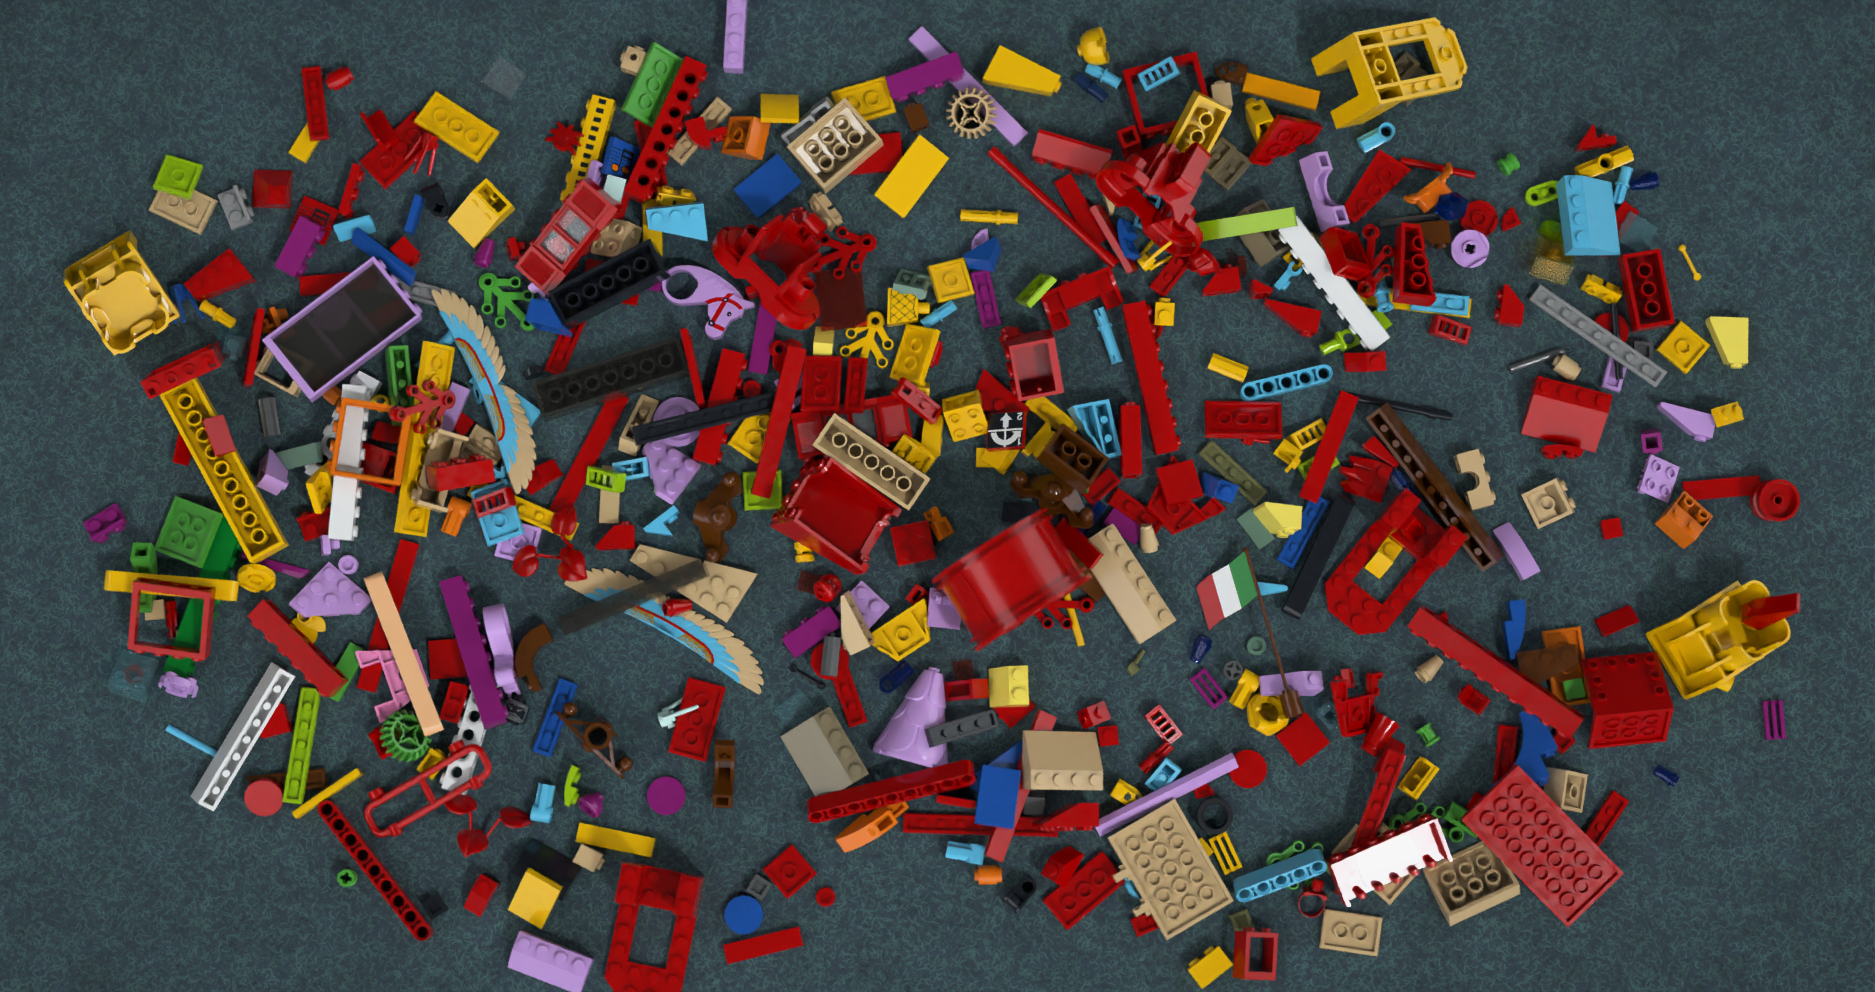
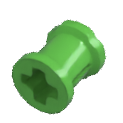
M1430 722L1416 730V733L1420 734L1425 741L1426 748L1441 739L1431 728L1432 724Z
M344 869L337 876V881L343 887L353 886L358 880L357 873L352 869ZM348 873H349V877H351V881H347V883H346V879H343V878H344V875H348Z

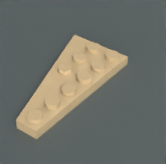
M642 544L638 546L630 559L631 562L726 623L758 575V573L711 563L706 560Z

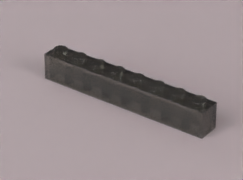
M700 558L558 617V621L564 635L569 636L711 576L704 559Z

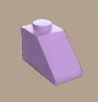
M269 449L260 460L256 486L277 496L281 490H285L288 486V470L274 451Z

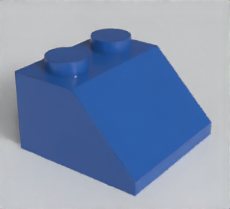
M538 297V300L531 298L525 321L538 330L572 337V331L564 326L554 304L550 303L549 299Z

